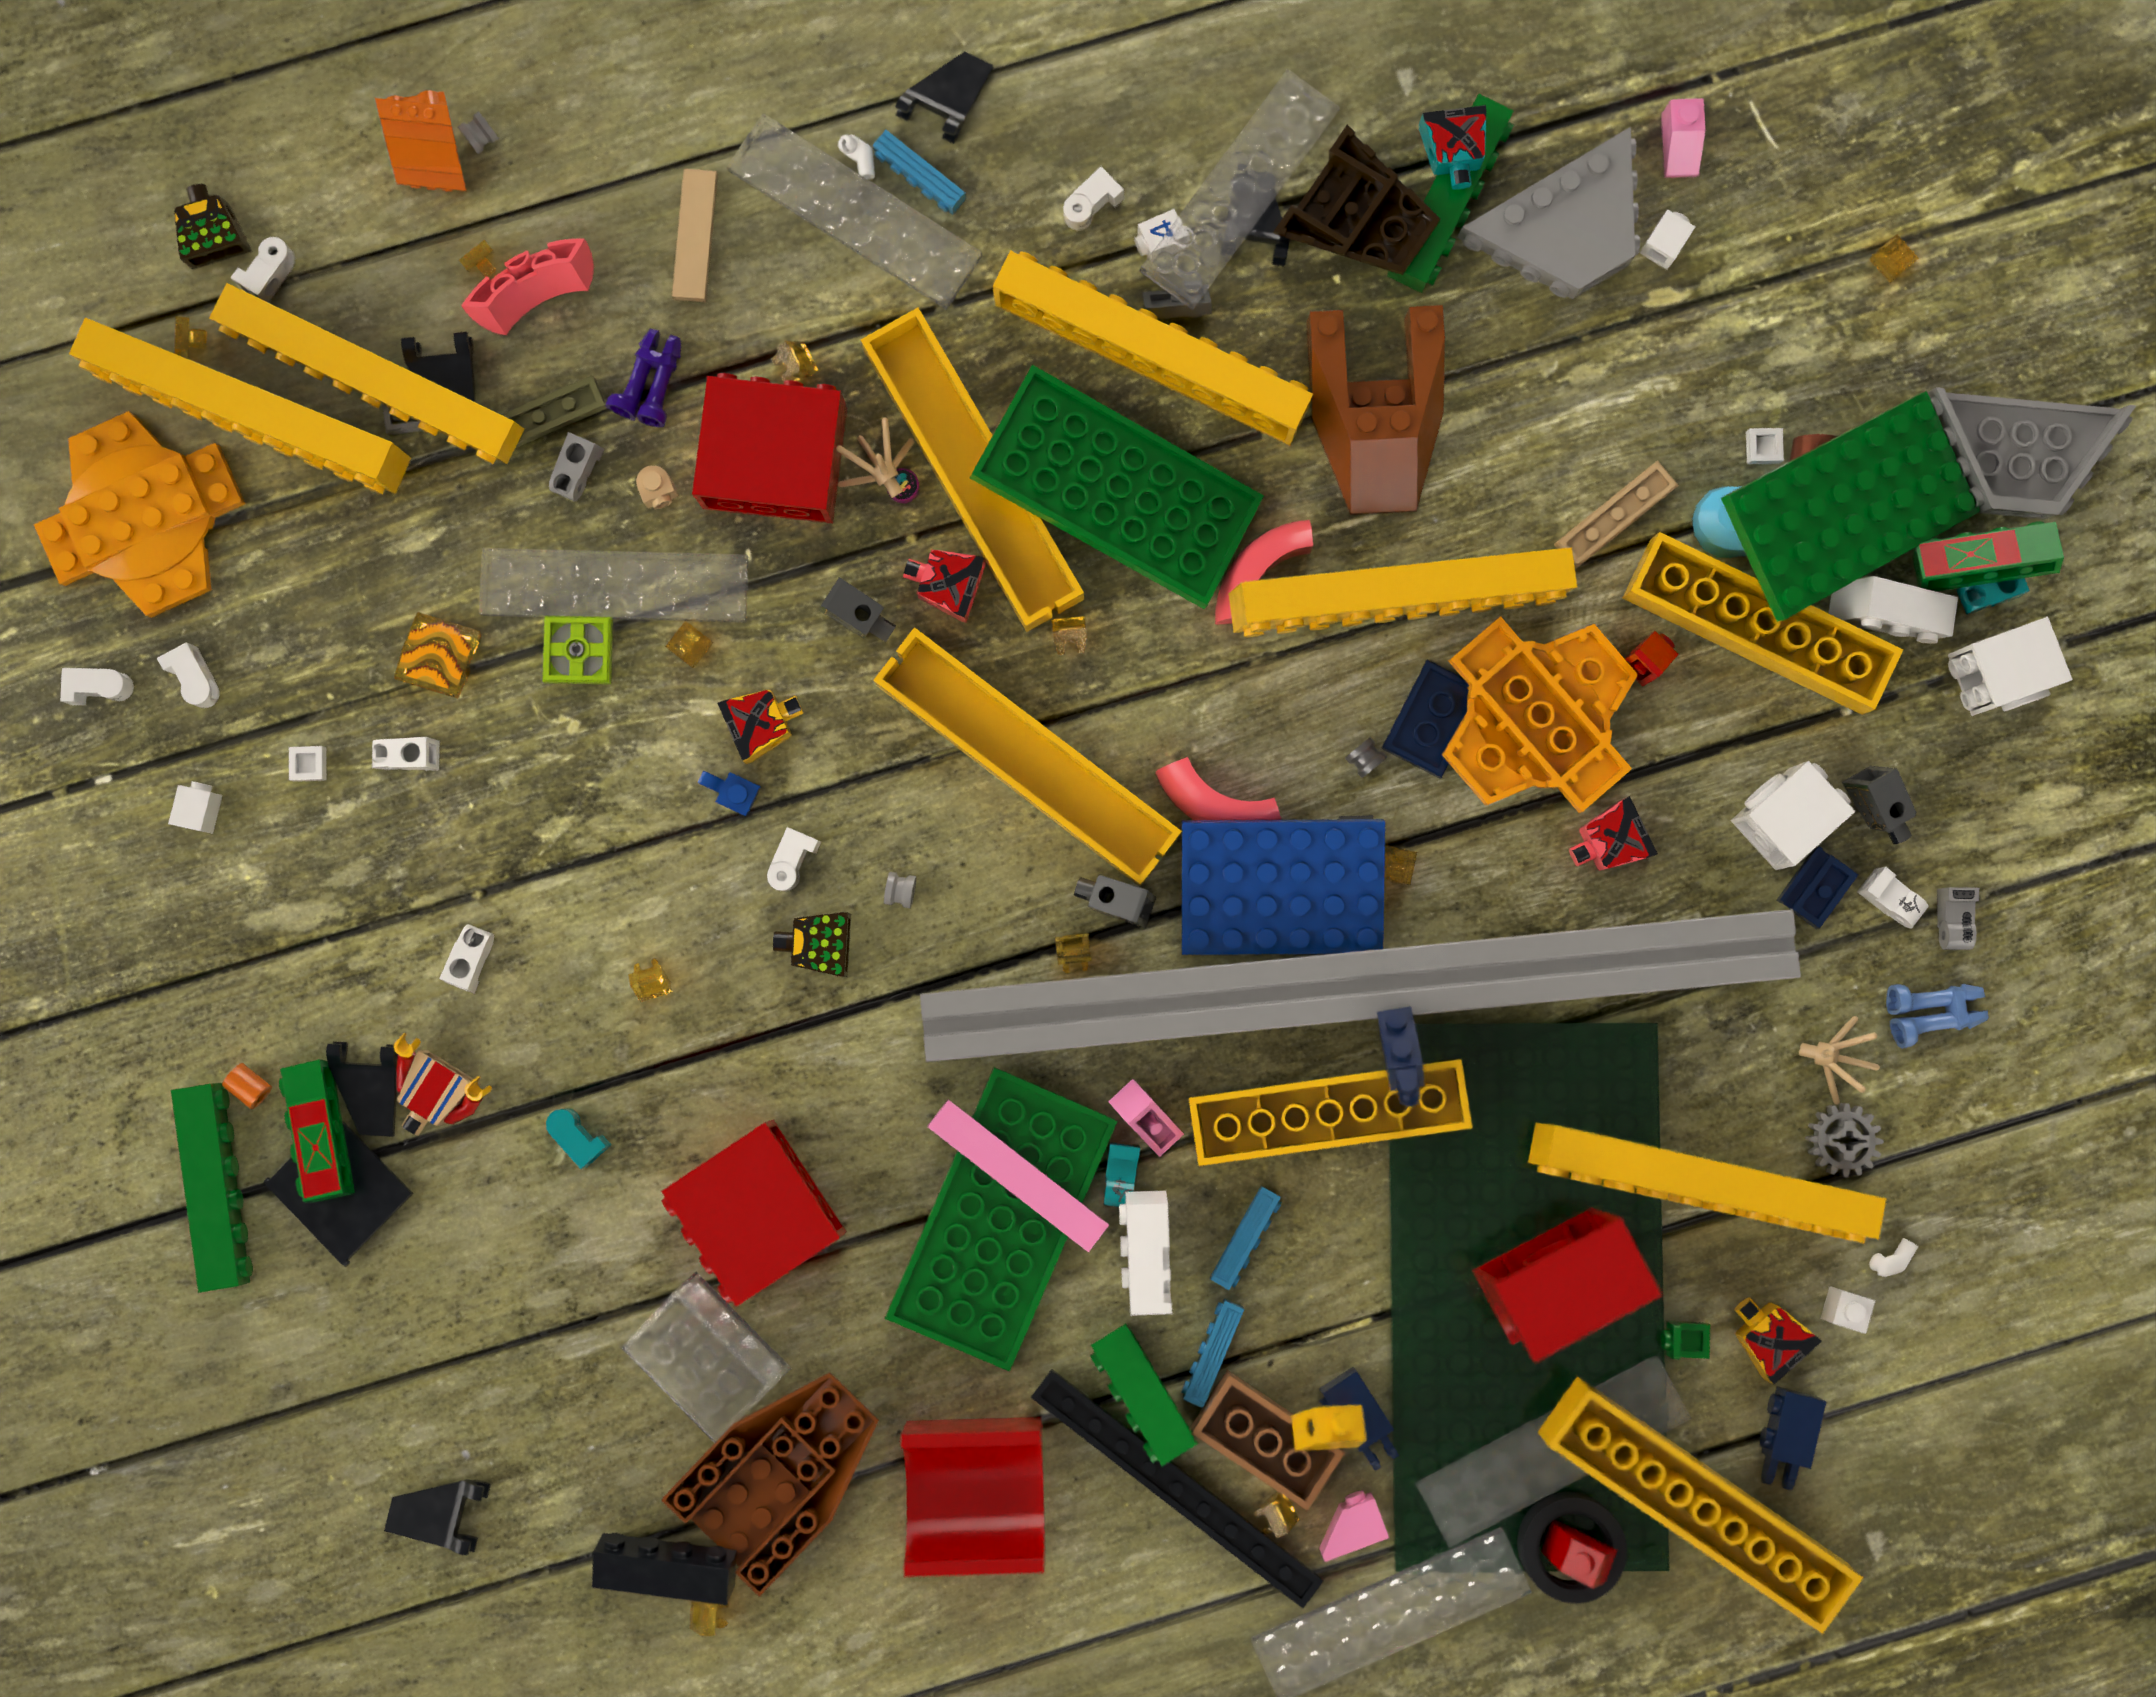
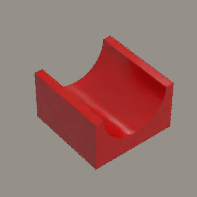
M1592 1207L1472 1270L1509 1343L1514 1345L1522 1340L1534 1362L1551 1355L1662 1296L1622 1219Z
M1042 1417L907 1421L901 1433V1449H903L905 1459L907 1493L904 1577L1044 1573L1046 1541Z

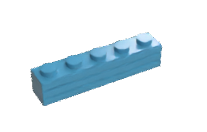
M885 130L873 144L874 155L881 162L886 161L891 165L890 168L896 174H903L911 186H918L922 190L923 195L929 200L933 198L937 201V205L944 212L949 211L954 214L966 200L965 192L889 131Z
M1260 1186L1210 1276L1212 1281L1230 1290L1231 1286L1235 1288L1241 1277L1238 1275L1241 1268L1245 1269L1251 1258L1248 1256L1251 1250H1256L1261 1242L1259 1238L1261 1232H1266L1271 1224V1220H1269L1273 1212L1277 1213L1282 1204L1279 1201L1281 1198L1279 1195Z
M1223 1299L1222 1303L1218 1302L1214 1314L1217 1315L1214 1323L1210 1321L1206 1330L1208 1338L1206 1342H1201L1197 1353L1200 1354L1198 1362L1194 1361L1189 1373L1192 1374L1190 1381H1185L1181 1393L1184 1394L1183 1399L1204 1408L1245 1310L1243 1306Z

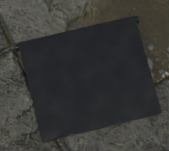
M342 1120L354 1194L320 1202H303V1198L298 1194L296 1188V1179L299 1175L297 1164L293 1162L292 1157L271 1179L269 1177L266 1178L264 1183L341 1265L347 1267L351 1263L349 1261L351 1257L414 1193Z

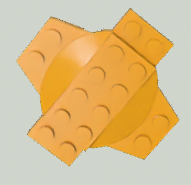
M130 411L68 438L72 489L67 496L65 505L58 508L60 513L34 524L59 584L66 586L93 573L113 579L139 609L150 618L211 591L208 549L205 548L204 538L208 530L213 529L216 517L245 505V501L220 445L213 443L184 456L171 449L163 448L154 435Z
M1500 616L1448 660L1469 685L1467 687L1469 691L1467 696V713L1442 753V756L1485 806L1530 787L1558 788L1578 813H1582L1632 769L1610 743L1612 737L1610 719L1614 712L1618 710L1638 674L1595 624L1549 643L1541 644L1535 643L1536 641H1522Z

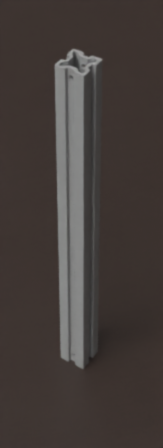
M1793 909L924 993L920 994V1004L924 1030L926 1062L1369 1020L1378 1019V1011L1410 1006L1413 1015L1801 978L1799 955L1795 951L1794 935H1796Z

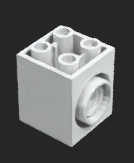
M2048 617L1947 654L1949 657V671L1953 678L1958 680L1962 690L1960 693L1962 704L1970 711L1971 716L2000 706L2004 712L2050 696L2049 688L2073 680Z
M1810 761L1788 768L1783 774L1778 773L1749 796L1744 803L1746 807L1731 820L1775 870L1796 866L1855 812L1849 805L1851 803L1849 797L1842 790L1832 787L1826 780L1828 778L1826 772L1816 763L1811 764Z

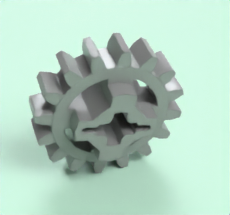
M1840 1103L1839 1111L1835 1105H1828L1827 1115L1823 1112H1817L1815 1115L1819 1120L1818 1124H1808V1127L1814 1131V1134L1805 1137L1806 1141L1813 1142L1814 1147L1808 1150V1154L1819 1156L1815 1165L1819 1167L1827 1165L1826 1173L1834 1175L1838 1171L1840 1177H1849L1850 1170L1854 1175H1862L1861 1166L1872 1169L1874 1166L1870 1161L1871 1156H1881V1153L1875 1150V1145L1884 1143V1140L1875 1137V1133L1881 1130V1126L1870 1124L1874 1116L1872 1114L1862 1115L1863 1107L1854 1106L1850 1111V1105L1847 1103ZM1833 1122V1127L1825 1133L1827 1127ZM1856 1122L1860 1125L1864 1134L1857 1130ZM1845 1136L1856 1139V1141H1849V1143L1844 1144L1833 1141V1139H1840V1137ZM1825 1146H1828L1833 1152V1158L1827 1153ZM1863 1148L1861 1154L1855 1159L1856 1154Z

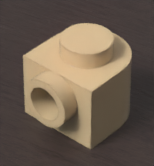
M651 465L639 472L636 485L642 501L648 509L651 507L654 509L664 508L672 503V499L679 497L671 477L663 468Z

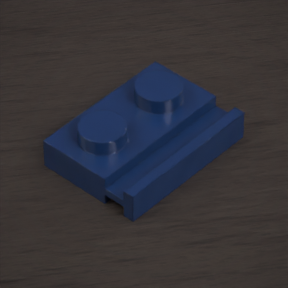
M1820 846L1815 847L1777 898L1779 903L1787 906L1789 910L1793 909L1794 914L1815 929L1821 928L1858 876L1856 872L1841 861L1823 851V848Z

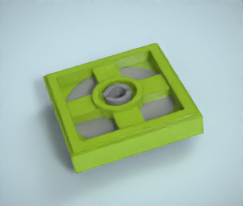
M544 616L542 682L545 684H611L613 618Z

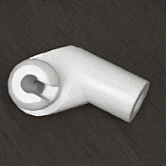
M843 135L839 139L838 147L846 156L857 162L859 179L870 180L875 178L871 146L857 136Z
M1903 1238L1893 1255L1885 1257L1880 1253H1876L1871 1258L1869 1266L1872 1270L1877 1271L1878 1275L1883 1277L1901 1273L1908 1266L1918 1246Z

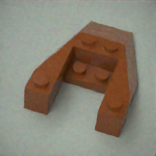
M1443 305L1409 307L1404 318L1408 379L1347 382L1343 310L1311 311L1309 313L1306 324L1310 393H1313L1311 399L1312 421L1350 515L1417 511L1444 413L1445 332Z

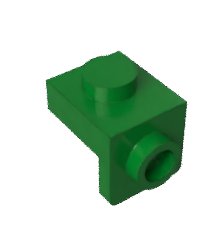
M1666 1321V1329H1663L1661 1332V1348L1665 1350V1355L1680 1360V1357L1709 1359L1710 1324Z

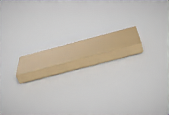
M683 170L672 298L674 300L706 302L718 180L716 171Z
M1657 460L1554 545L1557 549L1572 547L1576 569L1679 485Z

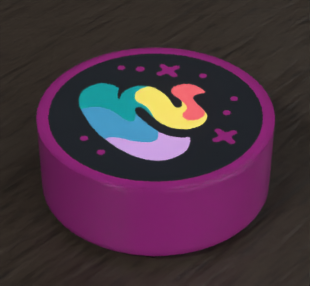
M896 469L899 475L895 478L903 492L893 498L891 497V499L898 503L911 502L919 493L920 485L918 478L909 469Z

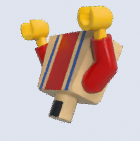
M403 1033L394 1044L395 1052L398 1054L396 1090L399 1096L397 1101L411 1111L401 1126L408 1132L419 1136L428 1121L436 1126H441L446 1123L455 1124L473 1115L483 1097L492 1091V1087L488 1085L482 1090L479 1087L481 1083L478 1082L481 1079L480 1076L472 1078L428 1050H418L416 1054L415 1050L420 1046L421 1040L416 1038L410 1045L406 1042V1033Z

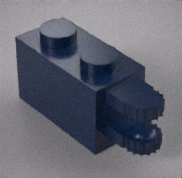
M1410 1006L1378 1011L1379 1032L1390 1092L1398 1090L1399 1100H1401V1104L1403 1103L1404 1106H1416V1104H1419L1418 1101H1420L1419 1087L1425 1086L1412 1008Z
M1351 1367L1319 1388L1324 1395L1319 1400L1322 1407L1362 1406L1366 1441L1357 1449L1359 1452L1362 1451L1375 1471L1381 1468L1379 1459L1369 1448L1373 1443L1381 1440L1388 1456L1392 1459L1399 1456L1387 1437V1434L1392 1432L1394 1428L1354 1367Z
M1779 1386L1776 1387L1775 1394L1772 1393L1768 1401L1767 1411L1770 1414L1768 1426L1762 1429L1760 1435L1761 1453L1765 1455L1761 1474L1762 1483L1768 1485L1773 1483L1779 1461L1786 1462L1782 1476L1783 1489L1792 1490L1794 1488L1800 1466L1811 1469L1827 1401L1810 1394Z

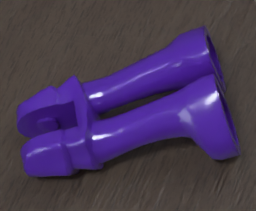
M649 329L639 342L640 348L635 353L636 359L626 389L622 394H611L607 398L605 407L629 420H635L637 417L645 425L661 428L665 426L667 414L663 410V402L669 379L677 369L676 361L681 356V339L670 335L662 353L656 352L660 339V331ZM651 368L655 369L656 372L648 396L639 408Z

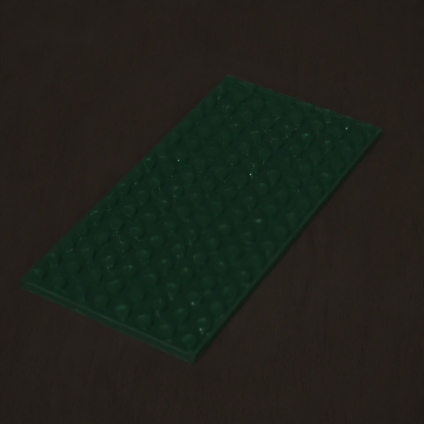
M1658 1023L1415 1024L1423 1064L1455 1059L1462 1060L1472 1128L1388 1140L1392 1427L1394 1428L1392 1431V1445L1399 1454L1398 1457L1393 1459L1395 1572H1526L1521 1564L1517 1547L1519 1528L1526 1513L1534 1504L1546 1496L1559 1492H1577L1597 1500L1619 1522L1627 1544V1559L1624 1571H1669V1529L1550 1448L1537 1433L1578 1376L1667 1438L1665 1350L1661 1348V1332L1664 1329L1661 1199L1636 1194V1188L1635 1193L1604 1187V1179L1600 1186L1570 1179L1571 1172H1569L1568 1178L1537 1172L1539 1165L1528 1163L1536 1123L1556 1125L1660 1148ZM1590 1207L1620 1217L1662 1296L1551 1355L1534 1362L1522 1340L1514 1345L1509 1343L1472 1270ZM1577 1514L1564 1515L1556 1519L1604 1543L1602 1532L1592 1519ZM1550 1523L1543 1532L1540 1540V1558L1544 1568L1548 1572H1560L1541 1553L1542 1546L1544 1544L1546 1535L1551 1525Z

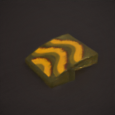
M417 612L399 657L394 675L395 680L458 699L471 672L469 664L482 639L481 632Z

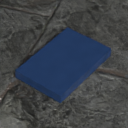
M1426 660L1381 749L1441 779L1449 764L1442 756V753L1467 713V696L1469 691L1467 687L1469 685L1461 676Z

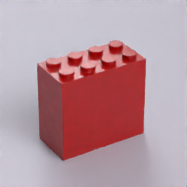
M718 373L717 377L707 376L692 490L693 497L702 509L833 524L842 456L836 450V447L838 445L843 447L847 406L841 391L829 384H817L816 388L803 387V383L794 380H785L783 384L770 383V380L758 376L750 377V380L737 379L736 375L730 373Z
M774 1120L764 1122L661 1191L665 1197L661 1201L666 1211L672 1217L675 1215L678 1217L683 1225L680 1228L683 1237L689 1245H696L702 1254L699 1257L701 1265L709 1275L714 1273L720 1282L717 1288L721 1296L728 1304L733 1302L735 1307L841 1238L847 1232Z

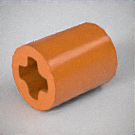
M240 1063L231 1070L222 1083L226 1090L251 1110L262 1103L272 1089L269 1083L244 1063Z

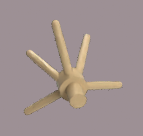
M884 417L882 419L884 459L881 454L874 453L863 436H858L859 443L875 467L841 445H838L836 450L872 474L839 481L838 487L842 488L877 482L879 486L884 484L892 498L897 496L903 490L895 478L899 475L896 468L914 444V439L909 438L892 461L889 422Z
M1853 1016L1829 1043L1819 1042L1818 1046L1802 1043L1799 1050L1800 1056L1815 1059V1064L1823 1066L1835 1105L1840 1104V1099L1832 1070L1859 1092L1863 1093L1866 1090L1862 1084L1839 1067L1837 1061L1875 1071L1880 1069L1878 1064L1839 1055L1840 1049L1877 1038L1876 1033H1870L1841 1041L1857 1023V1016Z

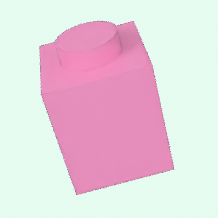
M1704 98L1671 99L1661 114L1664 177H1697L1699 175L1705 137Z
M1134 1079L1108 1101L1159 1157L1184 1135Z
M1364 1491L1351 1493L1345 1497V1502L1338 1505L1319 1547L1324 1562L1389 1538L1375 1498L1371 1492L1367 1494Z

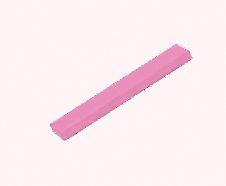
M949 1099L928 1124L927 1127L1087 1252L1091 1250L1109 1226L1103 1219Z

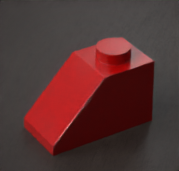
M1654 631L1624 659L1636 671L1638 676L1635 680L1643 687L1658 678L1679 654L1674 650L1675 645L1669 637Z
M1555 1519L1551 1522L1541 1553L1560 1572L1594 1588L1606 1583L1617 1550Z

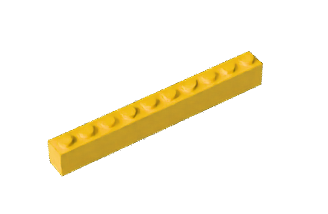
M226 283L209 317L220 325L219 332L235 340L241 335L248 339L246 343L248 346L264 354L267 349H270L277 353L275 359L288 366L294 367L295 363L305 366L303 372L317 380L322 381L324 376L334 381L331 386L348 395L354 390L362 394L360 400L377 409L383 404L391 408L389 414L406 423L409 418L420 422L418 425L419 429L435 437L438 432H441L448 436L446 440L448 443L464 451L468 445L477 450L475 454L477 457L493 465L496 459L508 464L525 430L515 421L229 283Z

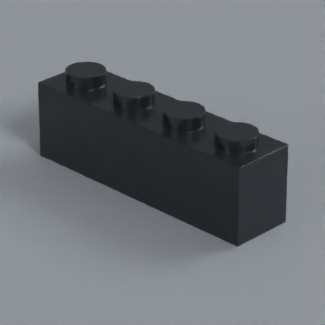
M602 1533L593 1551L592 1588L727 1605L735 1587L737 1550L725 1549L722 1546L693 1545L685 1541L670 1542L653 1537L639 1538L624 1536L621 1533Z

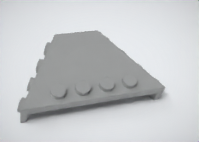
M1631 127L1462 227L1457 238L1461 239L1467 248L1473 251L1481 250L1489 254L1495 263L1504 267L1511 266L1519 270L1525 279L1531 282L1539 281L1547 285L1553 294L1562 298L1569 297L1574 299L1628 267L1640 250V237L1635 235L1634 223L1638 221L1639 206L1637 202L1633 203V191H1636L1638 176L1637 171L1632 170V159L1636 155V139L1631 138Z
M1940 387L1928 391L1936 414L1944 428V433L1948 437L1949 445L1952 446L1957 457L1956 461L1961 466L1962 476L1966 478L1969 484V492L1973 494L1976 500L1975 507L1980 509L1979 513L2048 519L2067 512L2074 502L2072 495L2077 488L2084 487L2094 474L2091 471L2097 460L2102 461L2109 454L2113 447L2110 442L2116 434H2121L2132 421L2130 414L2136 407L2135 405H2128L2119 409L1946 393L1945 389Z

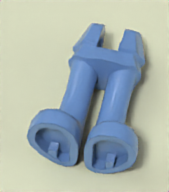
M1895 984L1889 986L1886 1006L1888 1013L1891 1015L1942 1006L1945 1007L1946 1012L1891 1019L1890 1029L1895 1042L1900 1048H1908L1917 1043L1919 1034L1951 1028L1961 1030L1968 1027L1971 1029L1989 1019L1988 1010L1967 1012L1966 1001L1985 997L1984 989L1978 986L1962 984L1960 987L1950 986L1948 989L1940 991L1911 993L1905 985Z

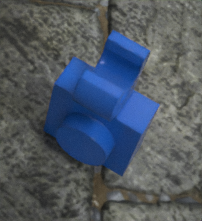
M706 771L702 772L698 780L699 784L719 793L716 803L746 817L761 788L759 785L729 772L726 781Z

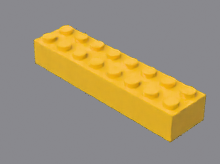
M1661 532L1650 539L1622 599L1861 715L1876 709L1903 652V649L1812 605L1786 620L1777 622L1758 579Z
M1455 1059L1423 1064L1425 1086L1419 1087V1104L1412 1107L1401 1104L1398 1090L1390 1092L1386 1069L1190 1097L1189 1104L1198 1165L1204 1166L1472 1128L1462 1060Z

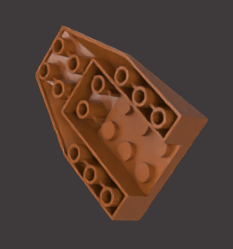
M829 1372L735 1422L668 1491L661 1501L685 1524L691 1519L717 1546L737 1550L736 1564L739 1567L735 1574L760 1597L832 1521L879 1419Z

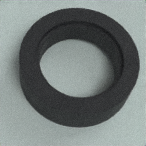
M1559 1492L1546 1496L1530 1508L1519 1528L1517 1547L1524 1570L1541 1591L1558 1601L1579 1604L1596 1600L1615 1586L1624 1571L1627 1559V1544L1619 1522L1601 1503L1585 1494ZM1577 1514L1586 1516L1596 1522L1602 1532L1604 1544L1617 1550L1606 1583L1591 1588L1578 1580H1565L1553 1576L1544 1568L1539 1552L1540 1540L1547 1526L1555 1519L1564 1515Z

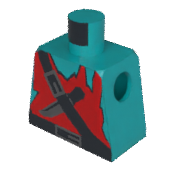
M1486 105L1422 114L1418 125L1432 172L1435 175L1450 173L1451 186L1454 190L1470 187L1472 185L1470 171L1480 169L1484 161Z

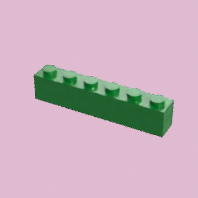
M1479 93L1472 107L1486 105L1485 158L1480 169L1470 171L1472 185L1465 189L1454 190L1451 186L1450 173L1436 176L1423 202L1440 218V222L1404 275L1391 271L1387 274V277L1420 293L1423 292L1426 284L1434 285L1442 269L1437 266L1441 255L1448 257L1456 241L1455 238L1451 237L1455 227L1457 226L1462 229L1471 210L1465 208L1470 197L1477 200L1485 184V181L1480 178L1485 169L1491 172L1500 154L1495 151L1499 140L1506 143L1514 127V124L1509 122L1514 110Z
M210 1083L171 1090L198 1293L251 1283L250 1276L253 1273L251 1258L246 1253L245 1243L248 1241V1229L246 1224L242 1223L241 1217L244 1200L241 1190L237 1188L236 1176L239 1173V1164L232 1151L231 1142L234 1140V1129L232 1124L228 1122L227 1109L230 1105L228 1091L224 1089L222 1083Z

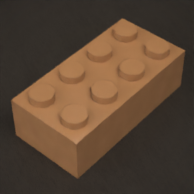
M1229 1370L1225 1372L1206 1401L1204 1408L1201 1409L1190 1426L1191 1433L1306 1511L1309 1510L1345 1454L1343 1448L1295 1451L1291 1416L1294 1414ZM1309 1425L1311 1435H1313L1314 1427Z

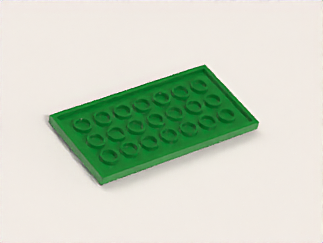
M1034 365L1029 369L970 476V479L1202 609L1208 606L1264 497L1259 492Z
M1927 391L1905 400L1721 497L1777 622L1786 620L1919 546L1920 542H1926L1980 512L1979 507H1975L1976 500L1973 494L1969 492V484L1966 478L1962 476L1961 466L1956 461L1957 457L1952 446L1949 445L1948 437L1944 433V428Z
M993 1067L972 1115L974 1120L1081 1203L1084 1201L1118 1122L1114 1118L996 1067ZM957 1150L886 1312L885 1319L1010 1372L1068 1236Z

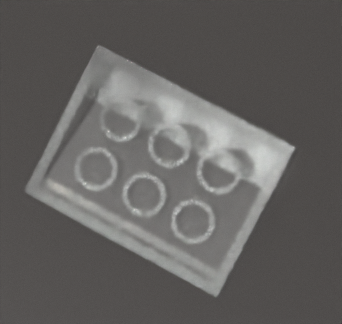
M697 1272L682 1283L622 1346L627 1355L714 1443L735 1422L741 1420L791 1369Z

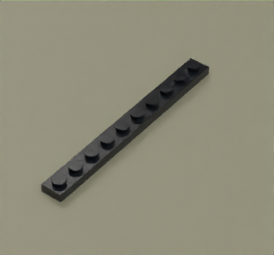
M1053 1369L1049 1371L1031 1395V1398L1302 1609L1323 1583V1579L1172 1461L1161 1466L1159 1461L1153 1463L1143 1447L1147 1443L1145 1440Z

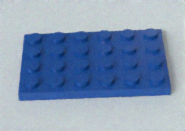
M1183 820L1182 955L1337 954L1383 949L1385 820Z

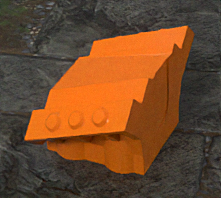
M426 90L418 95L409 97L395 95L389 96L386 99L375 98L396 184L408 185L411 188L426 187L429 190L442 189L448 192L453 190L466 191L444 91Z

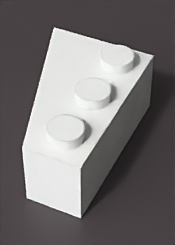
M1872 576L1858 579L1832 593L1829 614L1861 629L1886 632L1899 637H1917L1918 642L1933 644L1937 643L1939 638L1953 636L1958 597Z
M1166 1190L1125 1192L1126 1204H1119L1120 1225H1127V1236H1120L1121 1257H1128V1267L1121 1268L1122 1288H1129L1131 1315L1172 1314Z

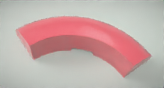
M585 239L559 240L547 243L548 249L532 255L527 250L504 263L507 268L492 280L486 276L468 295L461 305L472 320L483 328L506 336L521 317L542 302L565 293L589 290L594 266L588 243Z
M1310 520L1296 521L1271 529L1260 535L1239 553L1226 572L1220 586L1216 602L1215 625L1232 624L1229 593L1241 582L1261 580L1271 568L1284 560L1310 554L1313 548Z
M1188 757L1166 765L1155 772L1170 800L1192 820H1282L1275 797L1261 801H1242L1224 796L1209 787L1199 777Z

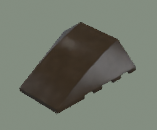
M1347 124L1329 150L1328 163L1300 204L1297 207L1294 205L1290 206L1273 231V234L1404 275L1439 224L1440 218L1411 188L1408 189L1398 179V175L1390 167L1387 168L1376 157V153L1367 144L1364 145L1355 135V131Z

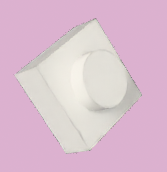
M1783 428L1748 429L1746 431L1747 464L1782 463L1784 461Z
M289 747V780L293 782L326 781V747Z

